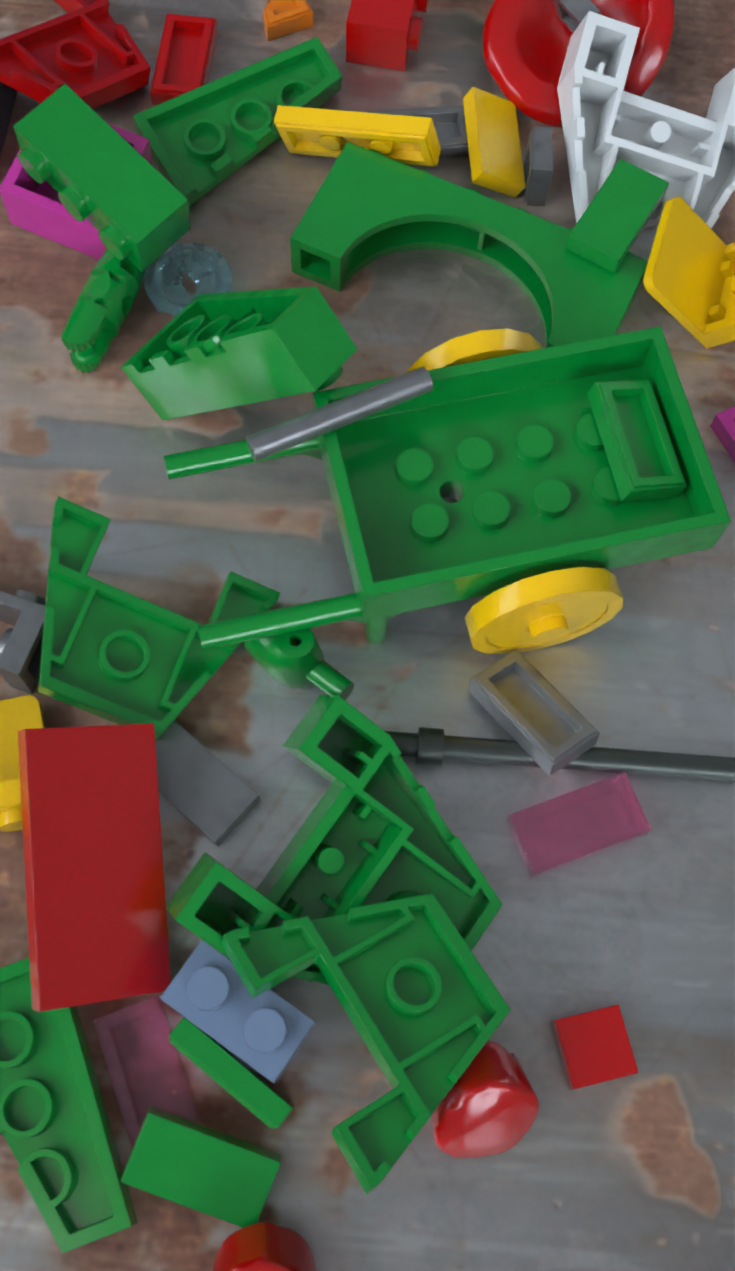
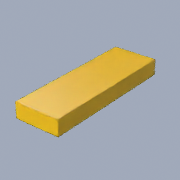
M278 105L274 118V124L288 152L291 154L338 158L348 141L365 149L378 151L382 155L403 164L432 167L438 165L441 146L432 118Z

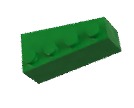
M316 286L199 294L124 363L121 369L162 420H168L321 391L332 385L343 372L341 366L358 349Z

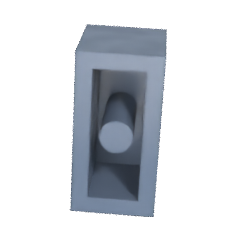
M201 940L159 998L274 1084L280 1081L316 1027L315 1021L271 989L252 999L232 962L203 940Z

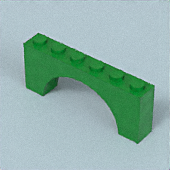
M348 141L290 237L292 272L339 292L349 279L364 266L396 252L416 249H438L464 254L481 260L512 279L529 297L541 319L545 336V348L618 334L637 295L648 260L628 252L616 272L613 273L565 248L568 236L573 230L572 228L562 227L532 215L522 208H514L484 196L474 189L461 187L436 177L426 170L413 168L388 158L378 151L365 149Z

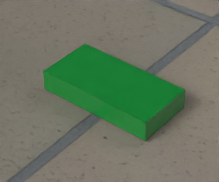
M620 159L569 234L565 248L615 273L664 198L669 182Z
M650 379L595 382L588 391L587 396L621 502L677 497L687 486Z
M185 1017L181 1019L169 1034V1042L270 1129L280 1128L295 1108L216 1040Z
M149 1106L122 1172L120 1182L244 1228L258 1222L281 1160L280 1155Z

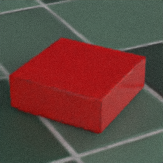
M619 1004L551 1021L569 1090L639 1073Z

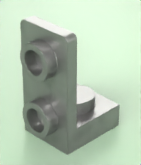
M17 590L15 595L0 591V621L14 626V628H8L0 638V674L10 687L33 694L39 682L45 599L25 590Z

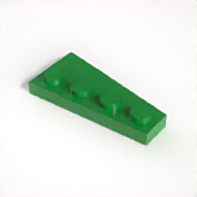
M315 37L133 115L134 127L139 136L149 139L151 157L159 171L188 199L190 207L281 137L274 124L278 105L318 108L341 90L342 75L318 37Z
M28 957L0 968V1134H3L20 1165L17 1171L61 1252L66 1253L137 1224L138 1221L128 1186L120 1182L123 1168L77 1007L73 1006L43 1012L32 1010L30 960Z

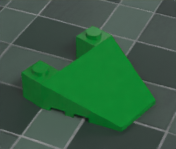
M319 695L283 744L284 748L332 784L257 889L204 852L166 904V908L174 920L226 957L228 955L221 945L223 935L235 929L249 927L250 931L282 926L284 920L309 916L310 920L347 914L349 908L433 893L472 951L503 905L460 839L451 833L435 809L436 803L423 785H419L401 758V751L391 736L339 695ZM316 964L292 976L309 982L316 981L329 985Z

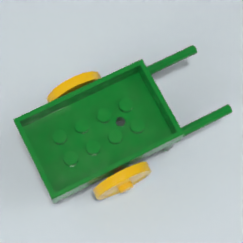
M661 326L548 348H542L541 343L526 332L508 328L479 330L450 339L424 353L407 370L406 373L424 366L432 379V391L255 462L246 440L164 455L169 480L300 454L323 460L355 593L198 625L203 651L347 620L365 623V637L367 641L378 645L386 638L389 619L399 613L481 596L486 597L475 603L465 616L473 649L486 654H509L516 649L520 653L534 651L564 643L589 633L610 621L622 609L623 596L616 575L608 570L713 548L730 524L731 519ZM395 377L313 392V410ZM650 379L687 487L675 498L621 502L587 393L595 382ZM452 497L458 502L450 503L443 498Z

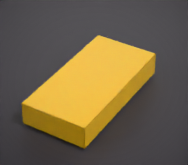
M472 87L463 97L472 183L516 198L526 187L516 107L511 101Z

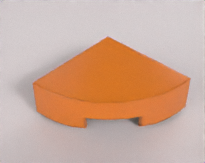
M269 0L266 8H264V31L268 41L313 27V11L306 0Z

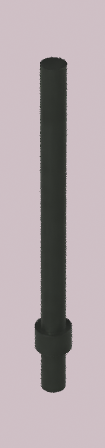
M419 727L418 733L385 731L391 736L401 751L400 756L416 758L417 765L442 766V760L541 768L514 740L444 735V729ZM592 747L561 768L565 770L735 782V757Z

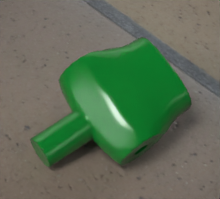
M266 608V609H264V610L261 611V612L269 611V610H272V609ZM310 628L244 642V647L256 662L275 681L284 686L306 690L316 685L327 695H339L344 700L353 691L354 683L324 660L323 652Z

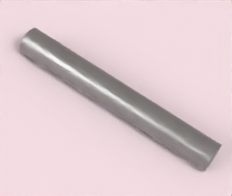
M423 366L247 436L246 442L249 451L256 462L433 390L431 376Z

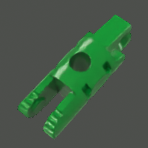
M108 249L89 275L71 310V315L65 325L66 328L61 335L64 346H66L67 350H72L69 354L73 365H75L77 370H81L82 373L95 371V368L103 361V356L106 355L113 339L118 335L140 291L146 269L143 272L140 271L127 257L122 261L117 259Z

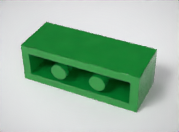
M66 84L62 85L13 126L21 150L17 157L26 172L36 182L42 184L46 180L58 191V197L65 209L79 222L87 219L99 231L98 234L101 241L117 259L122 261L127 257L143 272L191 229L188 199Z

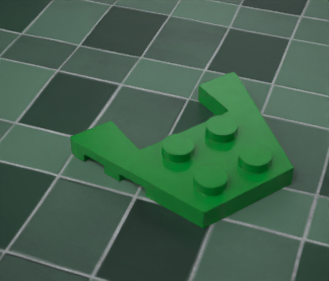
M58 496L52 515L38 692L119 725L154 723L155 739L158 740L241 643L203 651L198 631L200 623L88 576V571L111 519ZM230 571L208 623L259 613L266 608L271 609L277 602L280 592Z
M433 893L349 908L347 914L310 920L309 916L284 920L282 926L250 931L249 927L232 930L223 935L221 945L252 999L309 966L316 964L393 1090L336 1125L331 1132L366 1195L376 1189L511 1010Z

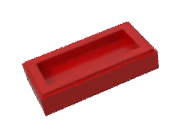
M166 14L150 89L153 106L208 84L218 35L216 18Z

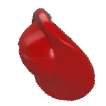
M495 0L487 14L483 29V54L489 72L506 98L517 109L537 122L563 128L557 86L570 37L573 33L558 18L553 0ZM591 0L600 10L601 15L640 28L623 91L641 97L655 79L667 56L673 35L675 0Z

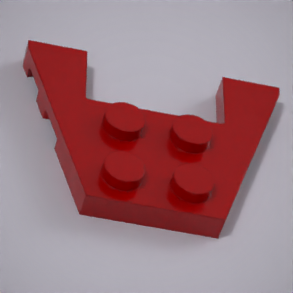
M54 0L68 13L0 39V82L40 103L62 85L66 84L86 104L95 109L148 85L151 67L123 24H116L109 14L110 3L108 0Z

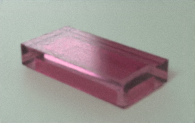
M626 772L512 813L507 818L531 878L647 835L651 831Z
M159 995L93 1020L132 1148L149 1106L202 1125L179 1051L169 1042L170 1038L168 1036L172 1030L163 1001L159 999L161 997Z

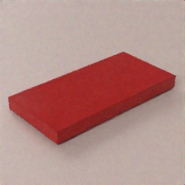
M154 723L36 728L18 731L32 1010L43 1012L164 992L171 983Z

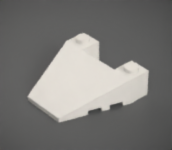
M589 11L570 37L557 86L576 224L618 161L622 159L669 182L664 198L629 250L633 255L649 260L663 207L667 200L677 196L681 197L712 228L720 216L719 212L733 191H735V67L715 85L706 118L625 92L623 89L640 28Z

